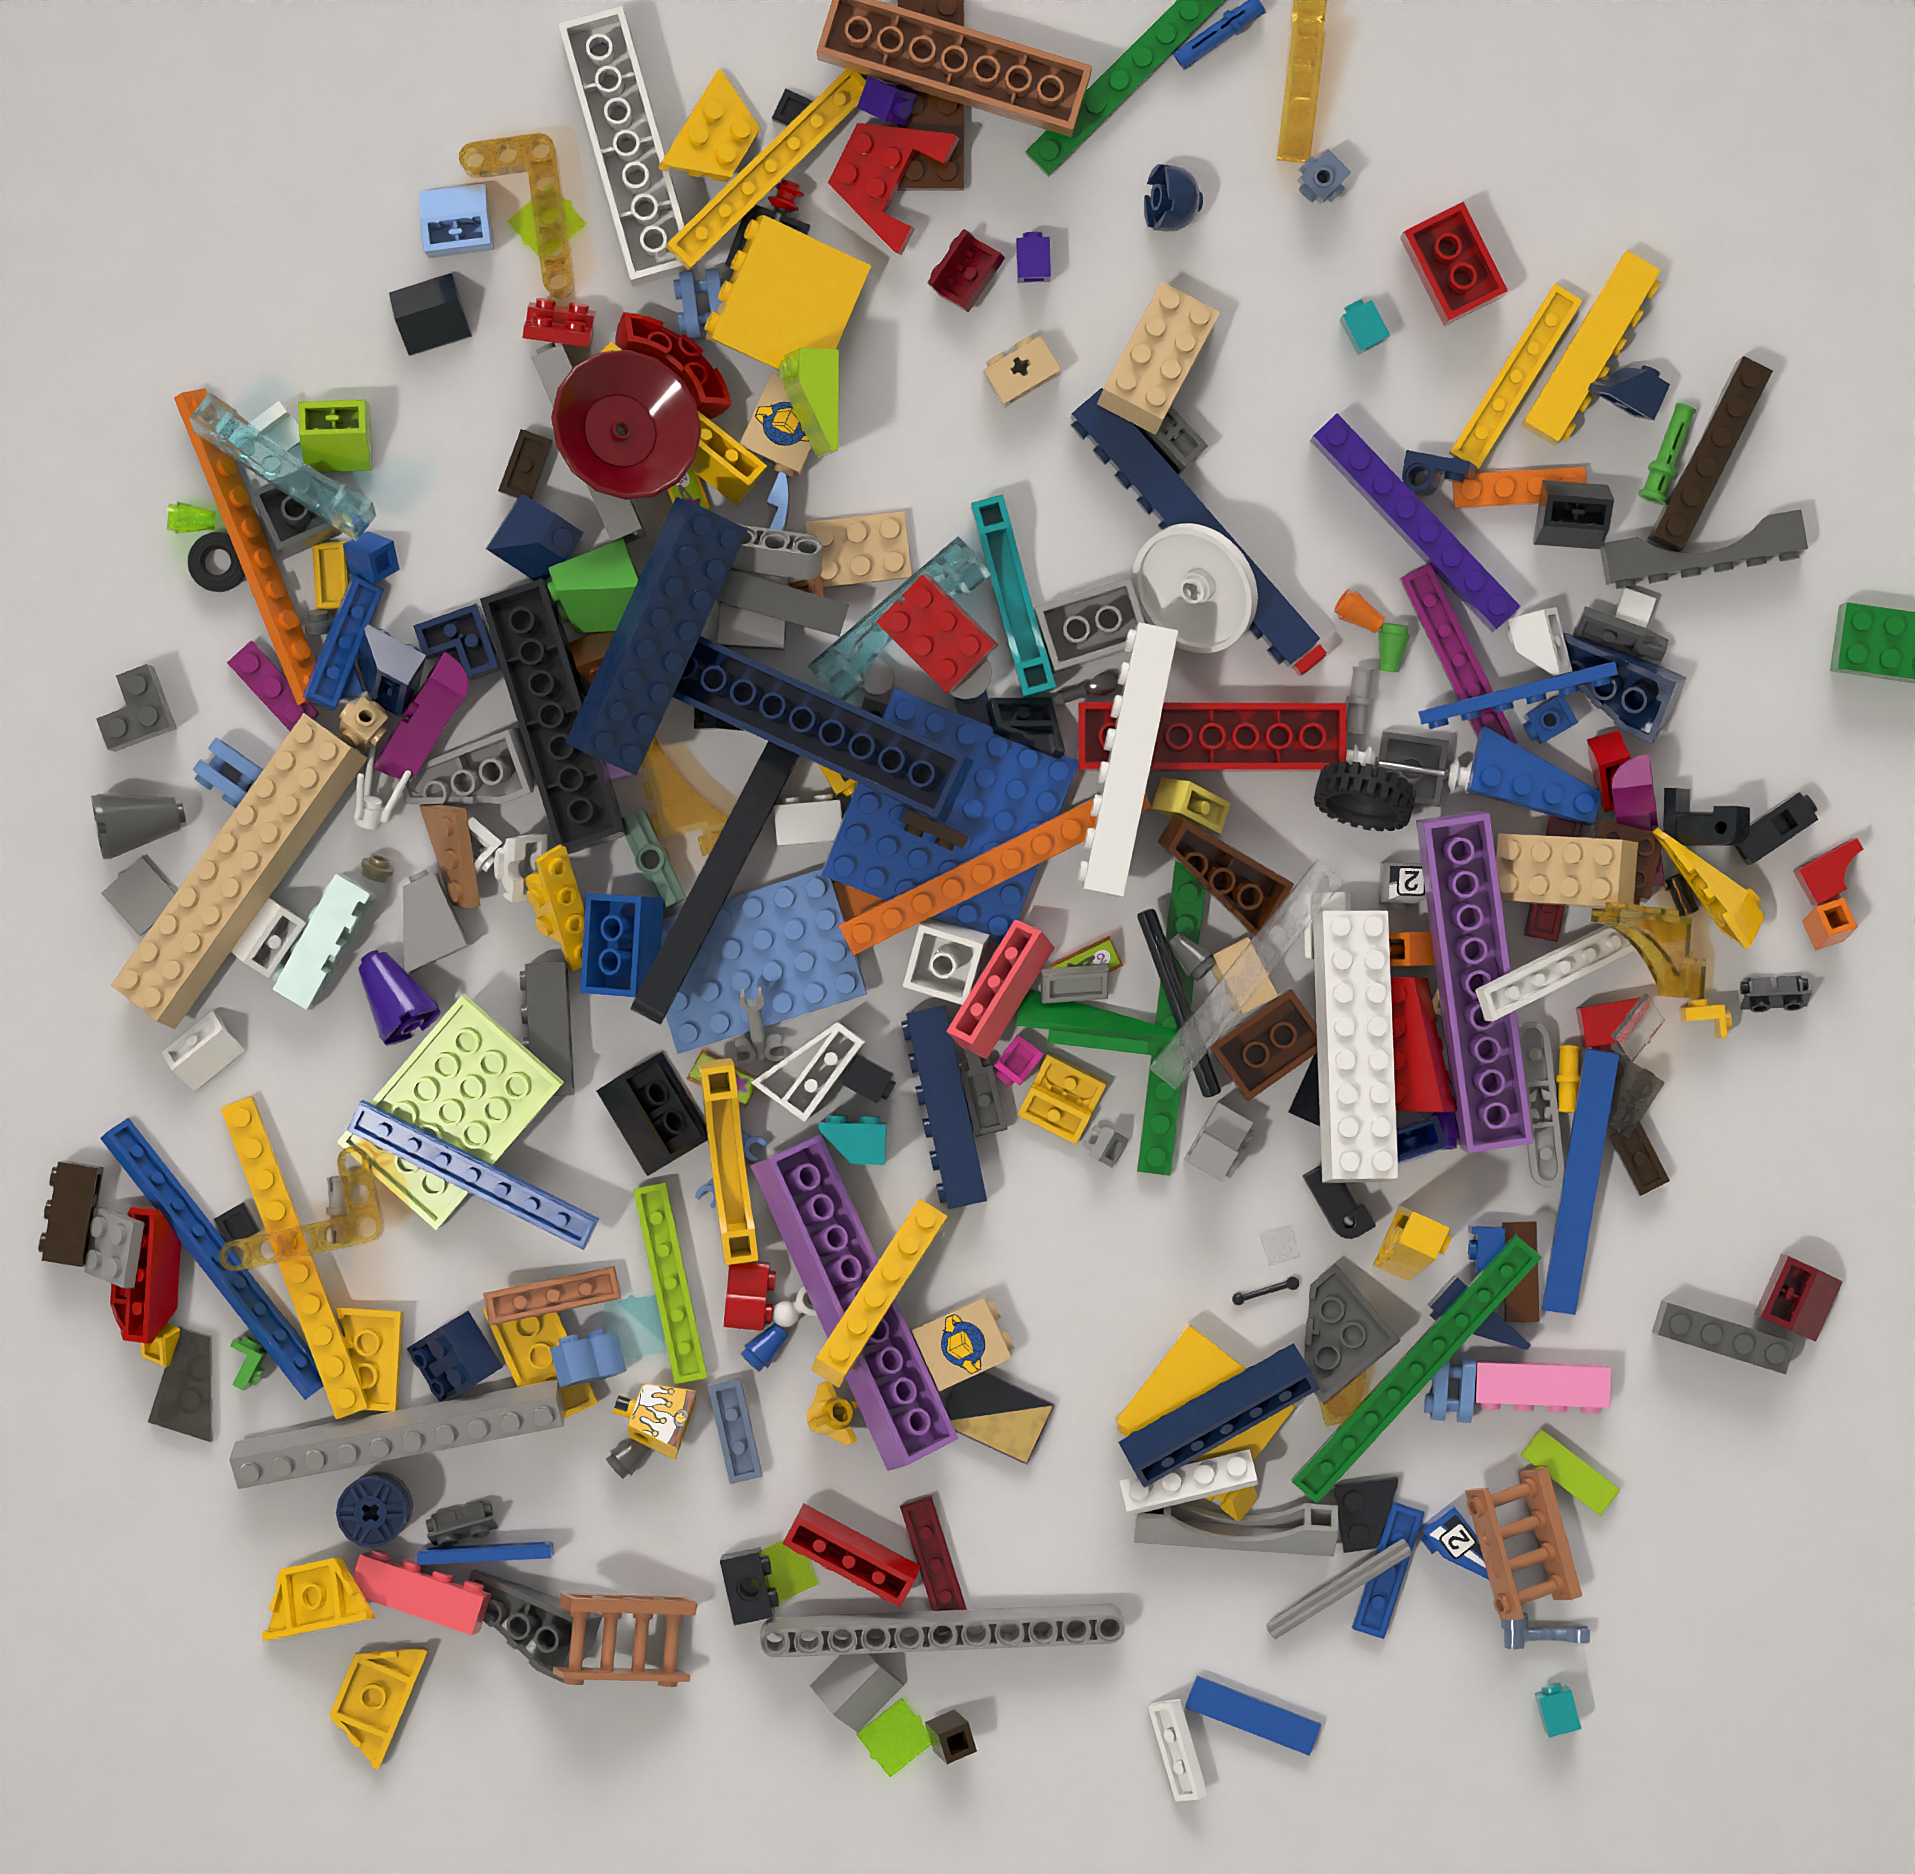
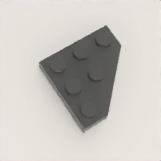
M1336 1264L1310 1284L1309 1310L1305 1334L1304 1361L1319 1387V1390L1315 1391L1314 1394L1325 1405L1401 1341Z

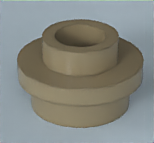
M371 855L370 858H364L361 862L363 867L361 874L376 882H387L388 876L393 875L394 869L389 866V860L378 855Z

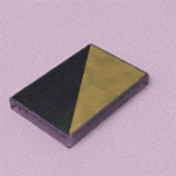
M983 1371L955 1384L944 1408L955 1432L1028 1465L1055 1403Z

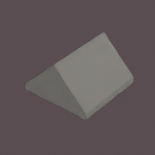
M873 1653L839 1655L810 1687L836 1718L858 1733L904 1686V1683Z

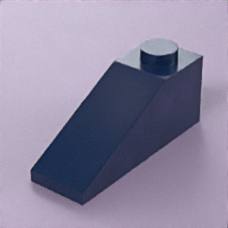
M1453 1275L1427 1304L1433 1310L1429 1316L1436 1321L1463 1292L1467 1285ZM1495 1311L1473 1333L1476 1336L1525 1350L1531 1346Z

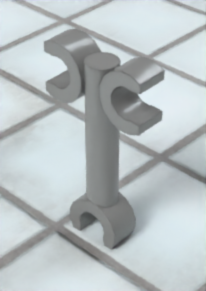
M761 987L757 988L758 996L754 999L747 998L744 989L739 991V1004L743 1010L747 1011L751 1039L742 1037L735 1040L736 1051H746L737 1053L739 1065H748L755 1059L763 1060L767 1058L771 1061H781L784 1059V1049L773 1048L782 1046L781 1034L776 1033L766 1038L764 1037L760 1009L764 1006L765 1000L764 990Z

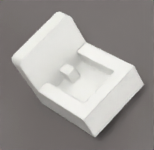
M472 817L468 820L473 858L476 860L474 865L477 875L482 869L488 872L494 866L496 850L500 848L503 842L494 836L486 826L480 824Z

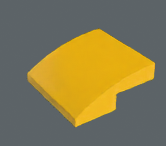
M1048 1052L1017 1115L1076 1145L1108 1081Z

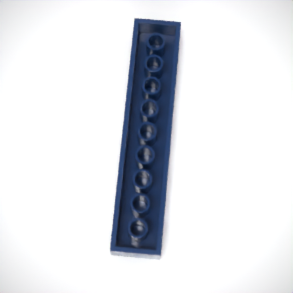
M702 636L699 637L672 696L681 702L943 822L947 821L974 762L960 753Z

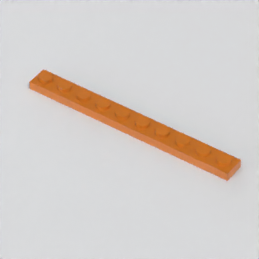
M206 388L182 392L175 396L174 400L296 703L301 705L312 702L302 696L315 667V659L233 455L226 442Z
M1146 794L1144 795L1141 813L1152 808ZM1093 798L838 924L852 955L854 956L1084 842L1087 828H1094L1096 816L1090 815Z

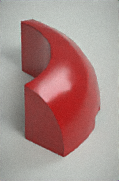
M623 312L617 326L616 346L621 350H631L657 358L681 377L696 401L697 410L708 419H713L723 414L731 406L730 394L718 368L713 369L702 355L704 350L684 333L679 336L675 332L663 327L664 322L636 313Z

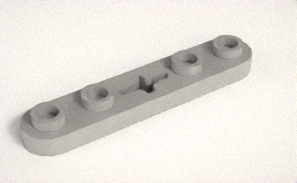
M1539 1022L1523 1023L1518 1030L1533 1143L1527 1144L1529 1169L1532 1179L1537 1184L1543 1187H1552L1561 1182L1565 1167L1550 1035L1546 1027ZM1537 1086L1540 1088L1542 1099L1549 1102V1106L1543 1108L1542 1122L1539 1121L1538 1110L1531 1108V1102L1537 1099Z

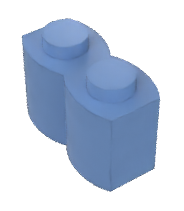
M605 1329L587 1333L586 1339L579 1340L578 1334L558 1339L559 1345L550 1349L560 1388L614 1377L627 1371L617 1333L606 1334Z

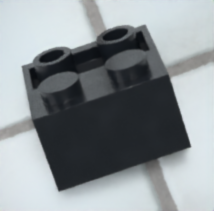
M1542 480L1533 544L1600 549L1610 529L1614 497L1609 486Z

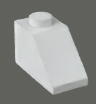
M1556 607L1508 619V637L1515 646L1516 652L1553 676L1573 672Z

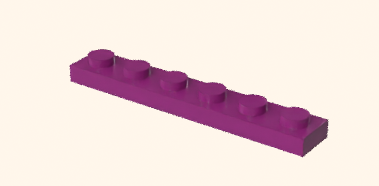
M1431 564L1400 578L1399 580L1458 701L1492 693L1489 682ZM1493 707L1481 709L1480 717L1468 720L1477 739L1480 728L1485 726L1513 743H1518L1503 711L1495 713Z

